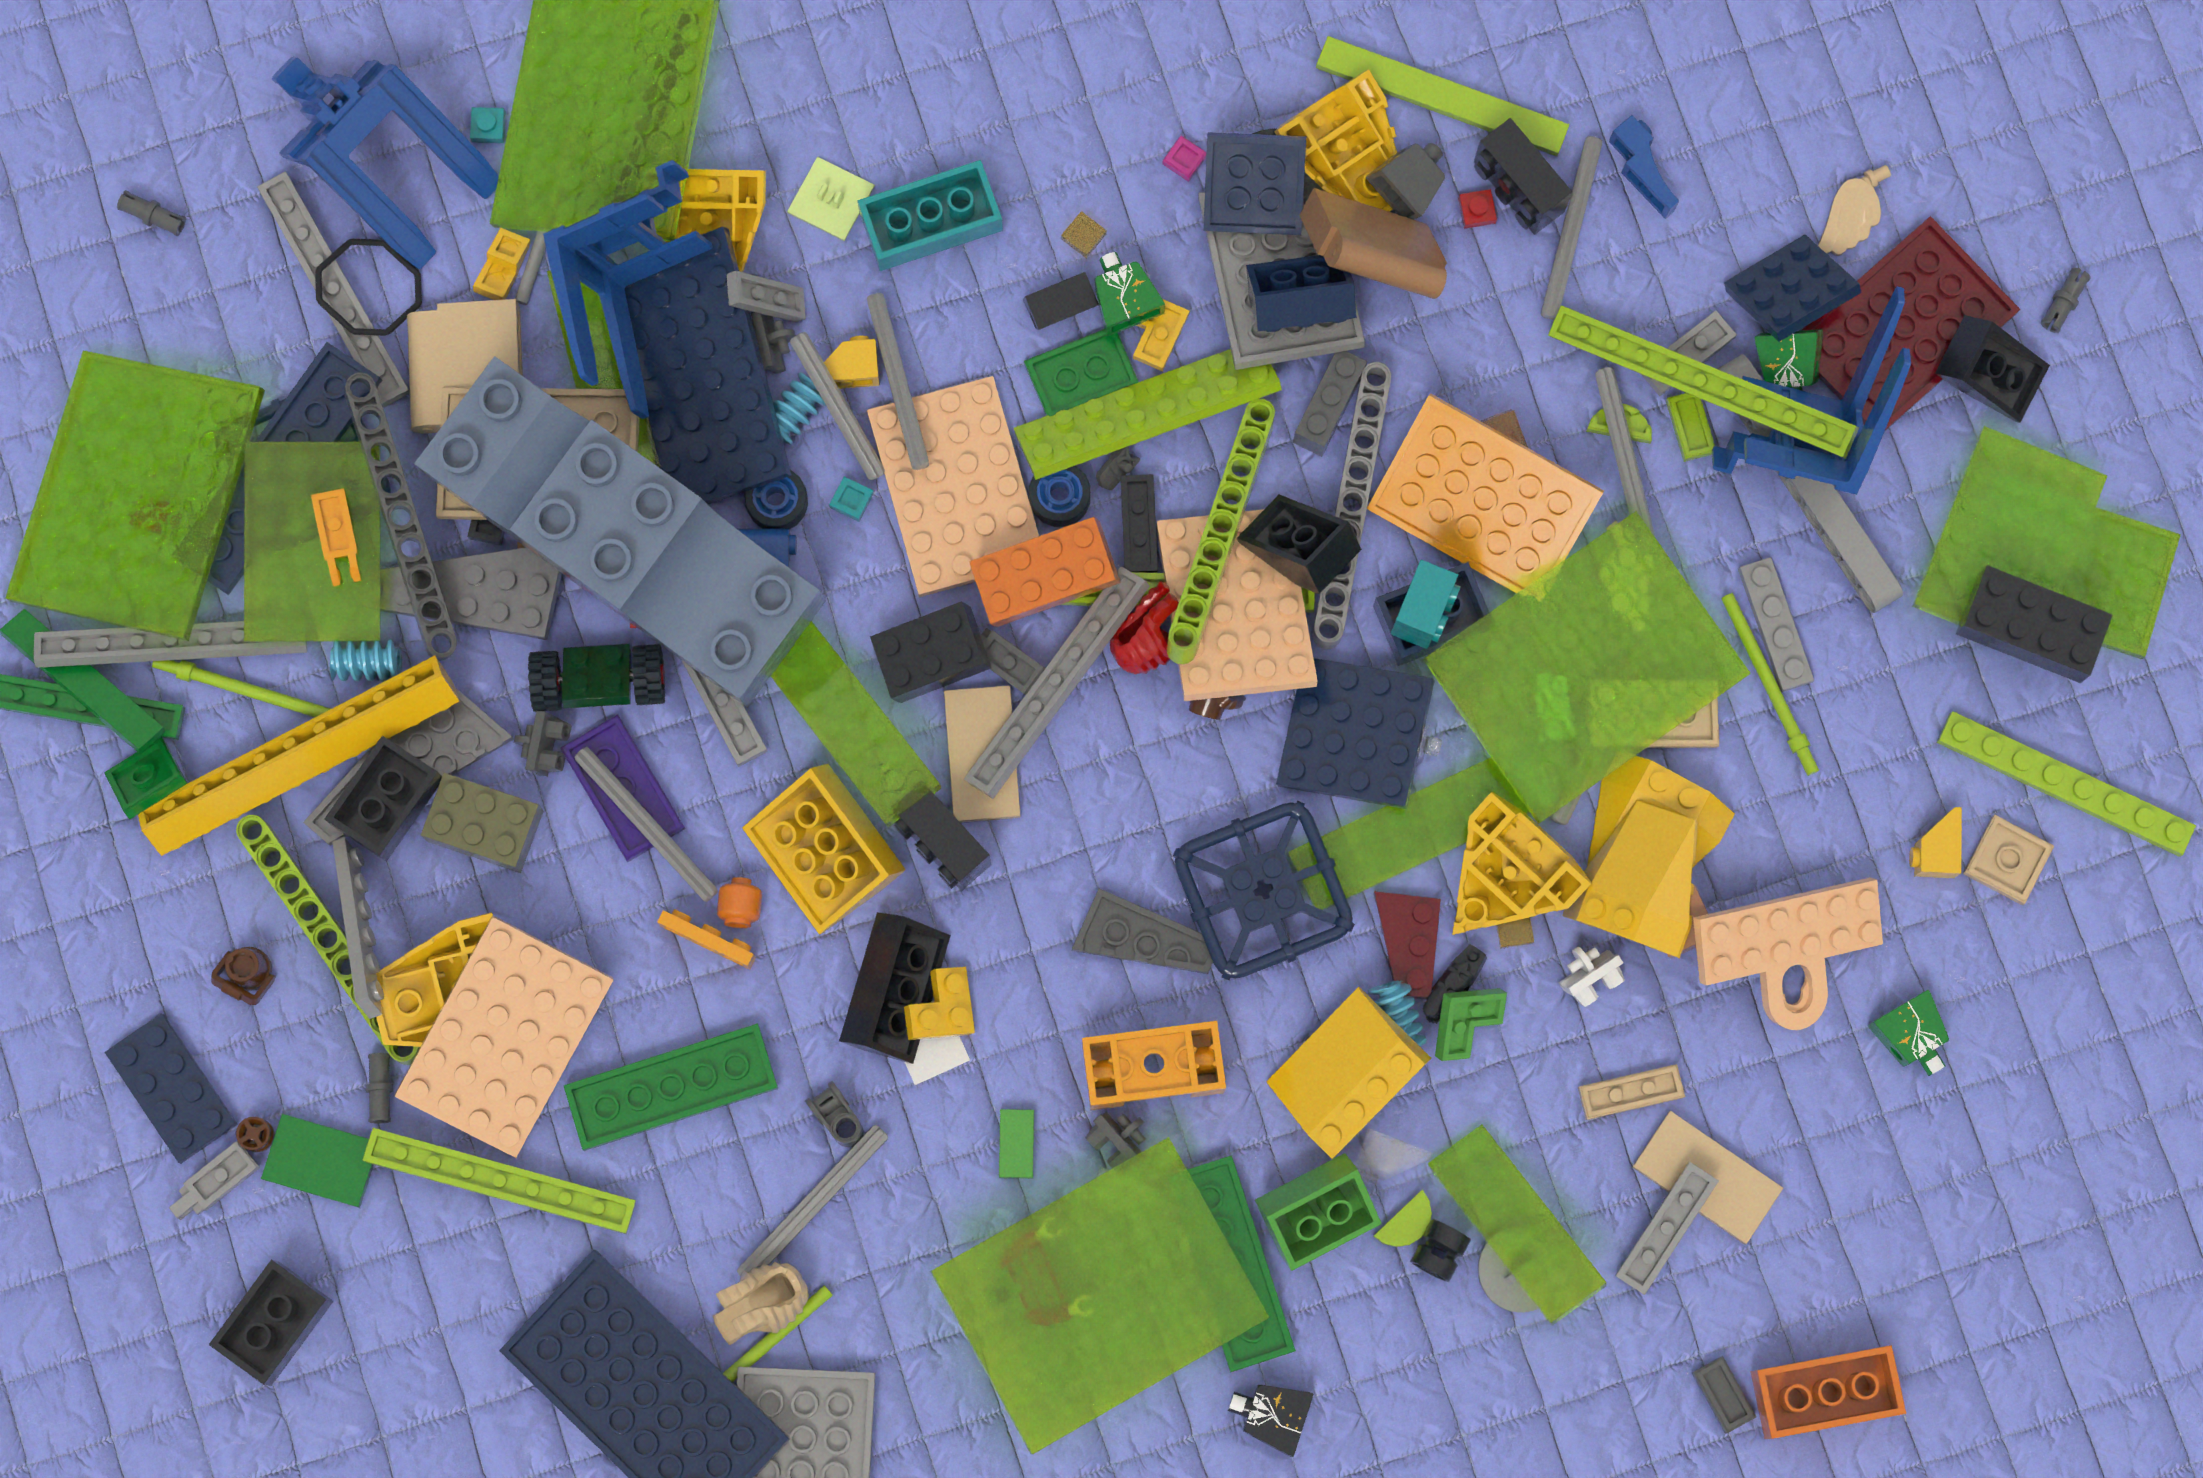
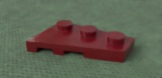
M1374 891L1373 895L1378 909L1393 981H1402L1401 983L1411 985L1412 990L1405 996L1427 999L1432 991L1441 899Z

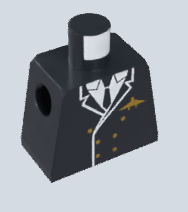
M1257 1385L1253 1398L1234 1391L1228 1411L1247 1417L1243 1432L1287 1456L1294 1457L1314 1394L1299 1390Z

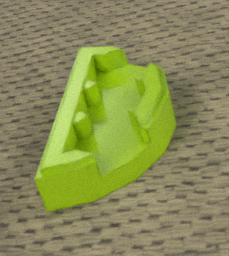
M1623 404L1631 440L1651 444L1652 429L1648 425L1646 418L1640 414L1637 408ZM1604 409L1599 410L1591 418L1586 432L1610 436Z
M1423 1189L1373 1237L1384 1245L1394 1247L1407 1246L1420 1239L1424 1235L1432 1215L1430 1200Z

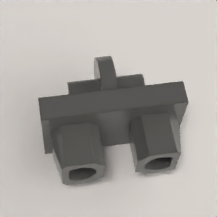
M751 312L764 370H769L776 374L786 371L782 354L790 352L788 343L796 336L795 331L784 329L783 321L778 320L774 322L773 316Z
M536 711L534 725L526 726L525 736L515 735L514 743L523 746L521 758L527 759L525 769L535 772L539 776L547 777L548 772L563 771L564 754L553 751L555 740H568L572 727L571 724L545 711Z
M1105 1112L1093 1121L1096 1125L1092 1127L1085 1138L1096 1150L1101 1149L1109 1140L1115 1145L1118 1151L1107 1160V1163L1119 1174L1131 1166L1139 1165L1147 1158L1129 1138L1131 1136L1138 1145L1146 1139L1138 1130L1144 1121L1139 1117L1132 1123L1125 1114H1122L1117 1121L1125 1129L1123 1131L1111 1116Z

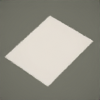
M960 1036L920 1039L914 1063L905 1062L914 1084L917 1085L966 1063L970 1059Z

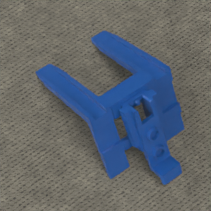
M291 57L272 76V80L293 100L301 103L303 108L300 112L308 120L312 121L306 127L307 130H300L279 154L283 158L310 167L396 253L417 269H422L436 254V250L419 228L349 158V154L392 110L463 183L482 198L488 199L502 184L501 178L485 157L396 65H383L377 60L367 61L352 77L335 73L331 78L313 73L299 58ZM330 93L334 99L327 105L322 99ZM327 123H329V125L321 132V136L316 135Z
M673 160L656 167L658 187L644 190L638 196L624 202L609 204L600 208L599 213L568 227L562 225L543 234L560 309L579 377L591 386L598 383L595 354L580 285L581 281L600 296L631 412L641 419L649 417L625 287L713 249L712 243L697 231H693L668 243L656 233L653 218L667 212V208L683 202L679 181L689 177L688 172ZM637 242L650 250L621 264H616L613 259L607 256Z
M1898 286L1895 288L1843 399L1838 400L1746 376L1742 377L1743 380L1859 427L1846 459L1775 429L1771 430L1768 437L1754 433L1747 435L1733 431L1726 448L1713 447V469L1732 474L1739 458L1744 459L1747 464L1778 471L1779 476L1791 479L1800 476L1832 484L1835 490L1857 495L1871 466L1911 366L1910 349L1902 348L1863 426L1862 410L1905 304L1904 288Z

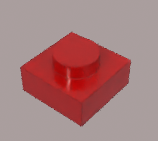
M1491 189L1459 194L1458 201L1464 229L1496 224L1497 216Z

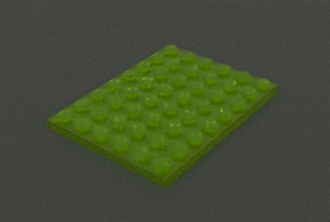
M533 0L490 224L494 228L501 227L504 229L549 232L562 225L568 227L599 213L600 208L609 204L624 202L638 196L644 190L658 187L656 167L670 160H673L688 172L720 0ZM686 179L679 181L682 199ZM682 202L667 208V212L653 218L656 233L664 241L675 240Z
M83 351L5 599L18 604L189 641L265 390L256 385Z
M1637 511L1630 514L1423 659L1538 824L1751 674Z
M1169 1137L930 1271L1031 1455L1269 1318Z

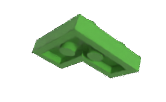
M1500 988L1444 993L1435 1057L1441 1061L1470 1058L1474 1028L1503 1024L1507 992Z

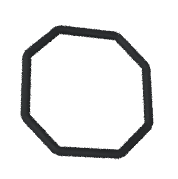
M349 239L317 266L315 270L317 303L354 335H389L407 319L409 313L415 312L422 304L421 274L419 270L396 253L384 240ZM351 245L383 246L414 274L415 303L386 329L354 328L322 298V271Z

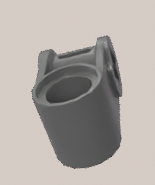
M833 1081L828 1083V1088L818 1096L805 1100L820 1123L825 1125L835 1141L841 1146L853 1147L863 1136V1127L860 1121L850 1109L849 1103ZM852 1122L856 1125V1131L852 1137L842 1138L838 1135V1129L842 1123Z

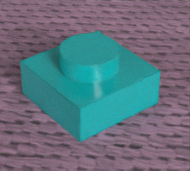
M472 107L471 142L504 143L505 109Z
M844 476L829 507L860 522L874 491Z

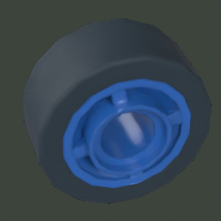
M1073 466L1035 480L1033 475L1029 485V502L1034 515L1041 522L1052 527H1066L1077 523L1086 514L1090 505V483L1086 474L1077 466ZM1057 488H1062L1069 495L1065 500L1057 501L1051 497V492Z
M790 470L792 476L744 493L747 512L752 521L762 529H791L798 525L805 516L808 507L806 487L801 478L792 470ZM774 493H780L785 496L784 501L780 505L774 506L767 501Z

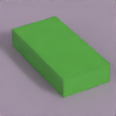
M1000 1109L999 1178L1033 1179L1034 1110Z

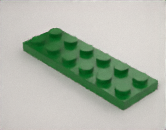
M758 1023L563 1085L583 1151L778 1089Z
M1232 1155L1167 1176L1230 1373L1295 1352L1296 1350Z

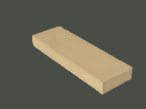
M1677 1064L1578 1087L1585 1120L1685 1097Z

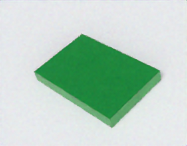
M1105 329L1024 361L1025 368L1046 416L1049 415V417L1061 410H1069L1091 399H1097L1139 382L1118 333L1107 337Z
M282 1114L261 1179L360 1208L374 1164L363 1161L369 1139Z

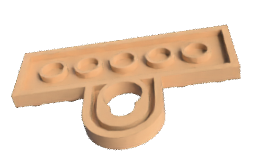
M1871 877L1693 917L1700 983L1711 985L1760 973L1762 1003L1766 1015L1775 1024L1789 1030L1805 1029L1814 1024L1822 1015L1828 999L1825 958L1883 944L1877 879ZM1800 965L1805 974L1804 983L1800 989V998L1796 1003L1788 1004L1783 993V976L1790 967Z

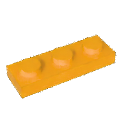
M676 909L673 910L672 914L664 910L662 911L657 921L660 927L749 970L751 969L756 957L750 952L752 948L750 945L736 938L730 943L720 938L721 931L707 924H703L702 928H699L690 923L692 919L690 916Z

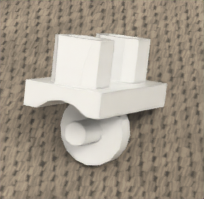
M1578 946L1572 950L1576 960L1567 965L1572 974L1558 983L1563 991L1572 995L1579 1004L1586 1007L1599 997L1592 986L1593 983L1601 979L1606 988L1612 989L1625 981L1619 967L1623 964V961L1618 954L1614 955L1610 950L1599 954L1598 950L1594 947L1585 953Z

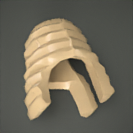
M774 1262L771 1266L763 1264L760 1268H752L750 1272L744 1271L740 1277V1282L716 1293L724 1310L712 1316L716 1327L729 1345L752 1332L778 1333L780 1329L786 1328L789 1322L795 1321L797 1314L803 1313V1307L809 1297L808 1287L802 1279V1275L794 1266L788 1263L779 1264L777 1262Z

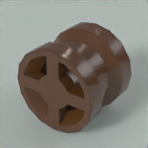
M259 1117L245 1118L236 1129L238 1143L243 1148L253 1152L267 1150L272 1145L275 1136L273 1126L268 1121Z

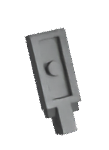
M236 1141L183 1183L184 1186L179 1190L183 1197L171 1205L169 1209L179 1220L183 1219L193 1210L199 1215L204 1210L207 1211L260 1169V1166L248 1151Z

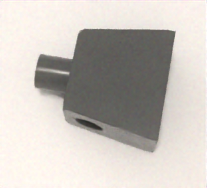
M1415 143L1397 152L1365 178L1398 215L1414 220L1425 213L1445 179L1444 173L1436 165L1442 158L1443 153L1433 143H1428L1424 149Z

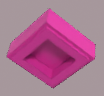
M1180 136L1163 159L1162 164L1189 182L1206 159V152L1183 136Z

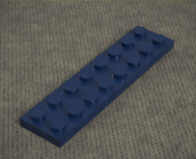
M326 342L172 557L229 595L352 424L353 420L344 393L347 379L355 373H366L373 378L377 388L383 380ZM356 382L350 387L352 394L359 398L365 397L370 393L368 386L362 382Z

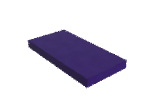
M618 714L560 748L627 862L654 846L577 763L575 756L581 749L588 747L670 837L685 829Z

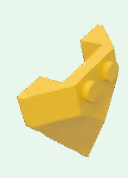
M1491 792L1469 816L1468 835L1463 855L1457 897L1458 905L1452 935L1525 919L1543 913L1568 909L1592 882L1573 856L1523 810L1496 793Z

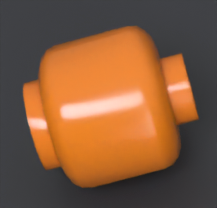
M734 877L731 883L720 887L717 915L724 921L725 926L750 928L751 923L759 920L762 891L758 887L751 885V879Z

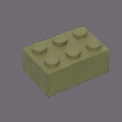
M443 773L421 836L429 843L521 873L544 811L539 804Z

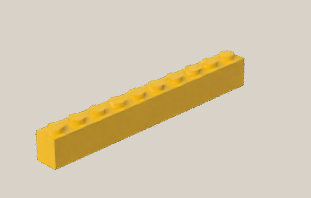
M434 655L179 788L138 814L141 831L161 856L172 850L179 849L199 836L207 834L253 808L269 802L280 794L300 786L307 780L329 771L334 766L358 756L363 751L375 746L382 736L390 739L392 736L418 725L421 721L447 710L452 705L460 702L454 683Z

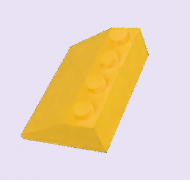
M829 764L810 768L742 827L819 934L824 933L875 896L906 870Z
M1358 987L1266 1082L1307 1135L1333 1159L1432 1058Z

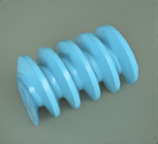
M801 372L798 373L801 383L793 380L789 384L792 392L784 390L781 393L784 402L779 400L773 402L782 440L789 445L793 443L788 435L790 432L797 435L802 433L797 423L810 424L805 414L807 412L816 416L819 414L814 404L819 403L826 406L812 380Z
M339 639L334 641L330 652V675L332 681L337 674L341 681H346L350 673L355 681H360L363 674L368 681H373L376 674H378L381 681H386L390 673L394 677L402 672L401 648H395L392 639L388 640L386 648L381 647L379 639H375L372 648H368L366 639L361 640L359 648H355L352 639H348L346 648L341 647Z
M1392 981L1368 990L1369 994L1379 995L1380 998L1375 1003L1382 1007L1420 1047L1426 1043L1427 1039L1424 1035H1416L1423 1029L1420 1022H1412L1418 1018V1010L1408 1009L1415 1004L1414 997L1405 996L1412 990L1410 984L1401 983L1402 981Z

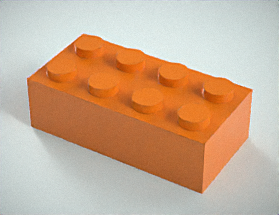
M1095 517L969 561L989 622L995 627L1121 583L1101 523Z
M1892 1345L1750 1371L1764 1439H1774L1906 1414Z

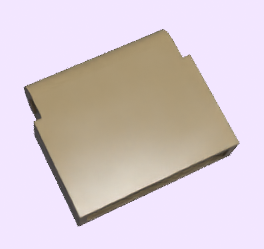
M516 299L437 304V310L416 311L407 315L412 432L421 434L437 433L440 430L442 387L471 388L494 356L523 376L520 307ZM450 395L448 417L465 395Z

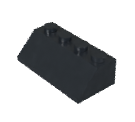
M877 912L839 1041L864 1051L913 1064L920 1039L908 1040L904 1007L911 1004L931 1003L933 989L930 971L942 967L951 935L905 916Z

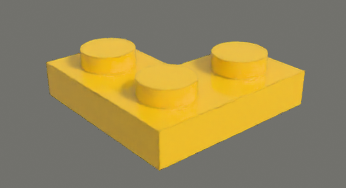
M1164 299L1165 314L1136 325L1145 329L1133 354V359L1162 372L1190 313L1189 310Z
M966 967L940 968L930 971L934 1003L911 1004L904 1007L908 1040L963 1036L975 1033Z

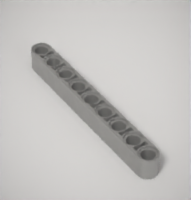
M1743 354L1718 368V370L1740 379L1746 376L1762 380L1752 363ZM1738 415L1750 434L1769 436L1772 428ZM1779 476L1850 584L1872 613L1878 612L1903 596L1899 582L1838 491L1834 489V485L1796 476L1795 479Z
M1381 362L1368 364L1361 375L1335 511V517L1350 523L1359 545L1391 382V372ZM1379 375L1384 383L1380 386H1373L1368 382L1367 377ZM1373 406L1377 409L1378 415L1367 417L1362 413L1361 408ZM1359 437H1367L1371 440L1372 446L1367 449L1360 448L1356 445L1355 440ZM1353 468H1361L1367 476L1362 480H1356L1350 476L1349 471ZM1348 499H1354L1359 502L1361 508L1351 512L1344 507L1343 502ZM1358 554L1347 564L1349 571L1344 575L1338 574L1320 593L1313 627V640L1320 648L1332 649L1341 641ZM1336 593L1342 597L1343 603L1340 606L1333 607L1326 602L1325 597L1328 594ZM1324 625H1331L1336 629L1337 635L1333 638H1325L1320 634L1319 629Z

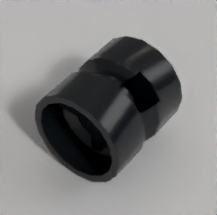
M1431 1219L1423 1235L1426 1242L1417 1246L1410 1262L1428 1274L1450 1282L1458 1266L1455 1259L1456 1257H1463L1471 1239L1460 1231L1440 1221ZM1434 1247L1447 1254L1444 1260L1431 1253Z

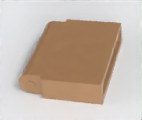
M1313 188L1300 213V218L1317 254L1324 256L1328 266L1432 299L1440 296L1446 284L1447 272L1445 266L1447 261L1426 223Z

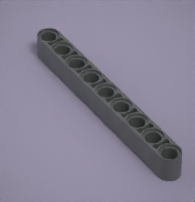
M362 372L355 373L347 379L345 385L346 402L425 650L430 657L435 655L439 661L446 660L454 653L457 646L453 626L376 384L368 374ZM356 382H362L368 386L370 393L365 397L359 398L352 394L350 387ZM366 414H373L379 419L380 425L375 429H366L361 424V418ZM375 446H384L388 449L390 457L385 461H377L372 457L371 450ZM387 477L395 478L400 485V489L395 493H387L382 489L381 481ZM396 509H403L408 512L410 521L405 525H397L391 519V513ZM406 541H414L418 544L420 553L415 557H408L403 554L401 545ZM425 573L430 579V585L425 589L416 588L411 582L413 574ZM427 604L435 605L440 611V617L435 621L426 620L421 612L422 607ZM436 636L446 637L450 642V649L445 653L436 652L432 647V639Z

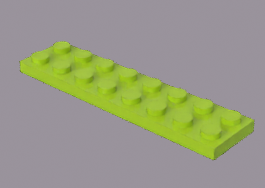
M1231 349L1097 399H1091L1069 410H1061L1051 417L1049 415L1014 427V431L1034 478L1037 480L1281 391L1282 388L1280 380L1271 364L1235 370Z

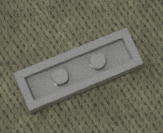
M733 271L727 274L729 306L793 322L806 319L802 287L740 271Z
M1716 310L1667 349L1704 363L1734 340L1737 334ZM1642 375L1659 396L1672 388Z

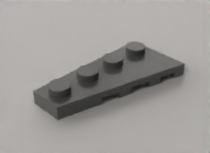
M1100 888L1072 947V951L1203 974H1208L1213 964L1200 932Z

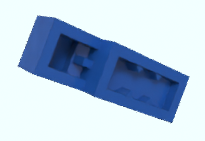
M1631 115L1612 132L1609 143L1627 161L1621 173L1666 219L1675 211L1679 200L1664 182L1654 162L1650 148L1654 139L1651 129L1644 121H1637Z

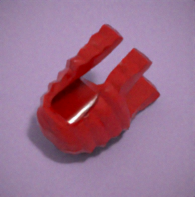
M1160 581L1156 587L1151 588L1148 594L1142 597L1141 602L1135 606V612L1128 615L1127 620L1122 623L1110 640V650L1115 661L1128 673L1147 674L1150 670H1157L1159 664L1167 665L1170 660L1167 654L1169 633L1162 630L1160 626L1177 609L1179 602L1173 594L1168 593L1170 589L1166 582Z

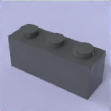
M1347 351L1334 354L1295 431L1294 444L1321 457L1323 456L1360 382L1362 372L1367 365L1366 360Z

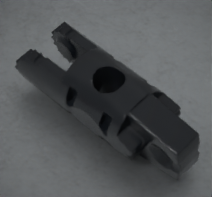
M1470 944L1450 963L1443 975L1432 987L1433 991L1428 996L1427 1001L1424 1002L1425 1004L1422 1008L1429 1023L1437 1024V1022H1440L1444 993L1468 991L1475 982L1487 960L1486 954Z

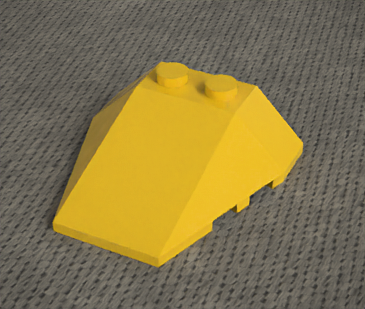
M1368 69L1281 124L1274 132L1276 135L1306 136L1305 173L1324 191L1388 212L1393 210L1365 178L1397 153L1393 139L1397 136L1394 127L1389 125L1385 110L1388 108L1386 97Z
M641 168V192L658 187L659 182L656 168ZM685 169L689 177L679 181L683 202L667 208V212L653 218L656 233L668 243L693 231L704 234L724 226L729 229L740 272H743L766 203V171Z
M1617 750L1601 779L1587 866L1637 800L1698 821L1695 863H1692V868L1720 843L1735 813L1710 791L1660 764Z
M1637 800L1584 870L1592 884L1570 908L1564 909L1562 916L1680 958L1692 926V916L1689 913L1690 896L1694 892V884L1691 883L1692 863H1695L1698 821Z
M492 912L458 920L376 973L377 980L384 993V999L380 1000L382 1015L376 1017L383 1045L421 1047L493 915Z

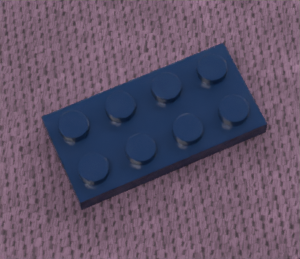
M159 1014L104 1052L178 1163L182 1164L238 1125L164 1014Z

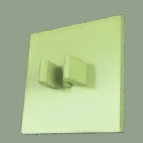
M817 157L787 213L845 241L859 216L857 200L869 197L875 185Z

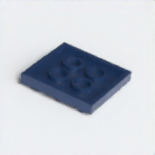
M1208 132L1203 231L1301 235L1302 220L1300 213L1303 209L1306 136Z
M1807 235L1801 236L1724 282L1726 292L1779 342L1862 293L1860 283Z

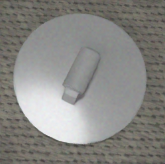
M1528 1227L1504 1229L1492 1236L1480 1253L1478 1260L1480 1285L1486 1296L1494 1304L1511 1312L1537 1310L1554 1297L1561 1284L1563 1266L1559 1251L1546 1235Z

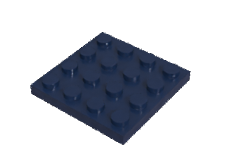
M1314 658L1317 687L1301 688L1296 691L1276 784L1278 787L1407 809L1435 682L1434 679Z

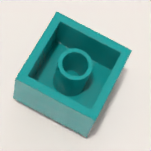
M1420 560L1390 634L1425 649H1428L1431 640L1438 642L1448 620V617L1442 614L1444 610L1450 612L1461 587L1455 584L1459 574Z

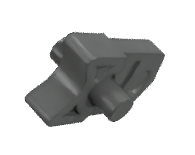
M1129 446L1112 452L1109 459L1096 474L1098 485L1107 490H1113L1120 482V476L1130 473L1138 464L1140 458L1133 454L1129 455Z

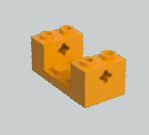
M1217 1021L1082 1038L1090 1111L1122 1107L1124 1102L1190 1094L1192 1098L1223 1094L1226 1090ZM1151 1054L1159 1055L1164 1061L1163 1069L1158 1073L1148 1072L1144 1067V1060L1147 1056Z

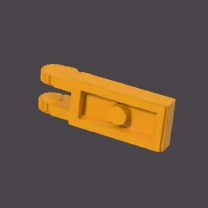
M345 489L312 494L311 499L324 560L328 563L333 586L341 585V574L338 570L336 559L344 557L349 559V571L353 581H361L356 556L359 554Z

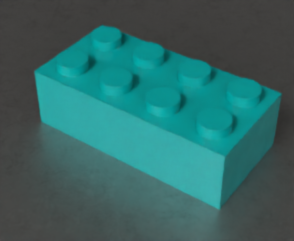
M981 160L857 200L859 214L879 271L1003 231L1002 217Z

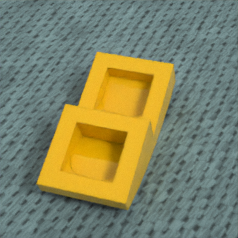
M500 227L487 251V261L473 285V291L492 300H505L522 266L530 245V239Z

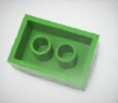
M1345 1153L1255 1199L1274 1244L1291 1271L1382 1224L1358 1169Z

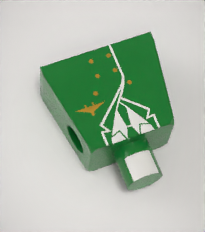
M1117 252L1106 254L1099 259L1104 274L1095 278V291L1107 337L1165 314V303L1138 262H1132L1123 266Z
M1823 329L1800 330L1780 342L1770 333H1760L1755 336V344L1764 380L1802 391V386H1810L1817 383Z
M1929 990L1919 994L1868 1025L1869 1029L1903 1067L1918 1059L1928 1076L1946 1067L1936 1048L1948 1042L1949 1037Z

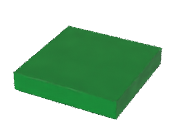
M162 737L157 739L143 753L139 754L136 752L104 772L123 812L129 820L188 784Z

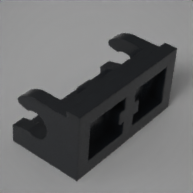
M1086 272L1023 298L1033 325L1038 330L1099 305Z

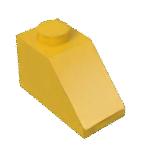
M868 336L851 337L850 341H843L824 362L839 389L880 386L875 339H869Z
M1954 807L1914 844V847H1911L1909 865L1914 867V877L1955 878L1961 874L1962 807Z

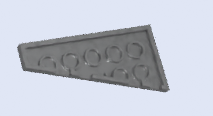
M525 547L432 561L452 624L548 640L562 573ZM399 567L360 573L361 581L358 582L354 600L355 606L415 617ZM415 573L411 577L413 586L418 589H425L430 585V579L425 573ZM427 604L421 609L425 619L437 620L440 617L438 607L433 604Z
M457 688L455 689L460 702L389 739L438 771L441 776H443V773L454 775L514 740L507 731ZM375 746L365 753L303 822L330 846L333 845L332 841L347 836L331 826L324 818Z

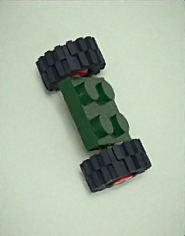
M630 644L563 648L562 673L557 651L530 652L528 657V680L533 712L561 710L562 703L563 708L631 704L632 682L637 705L664 704L665 671L661 645L633 646V668H631Z

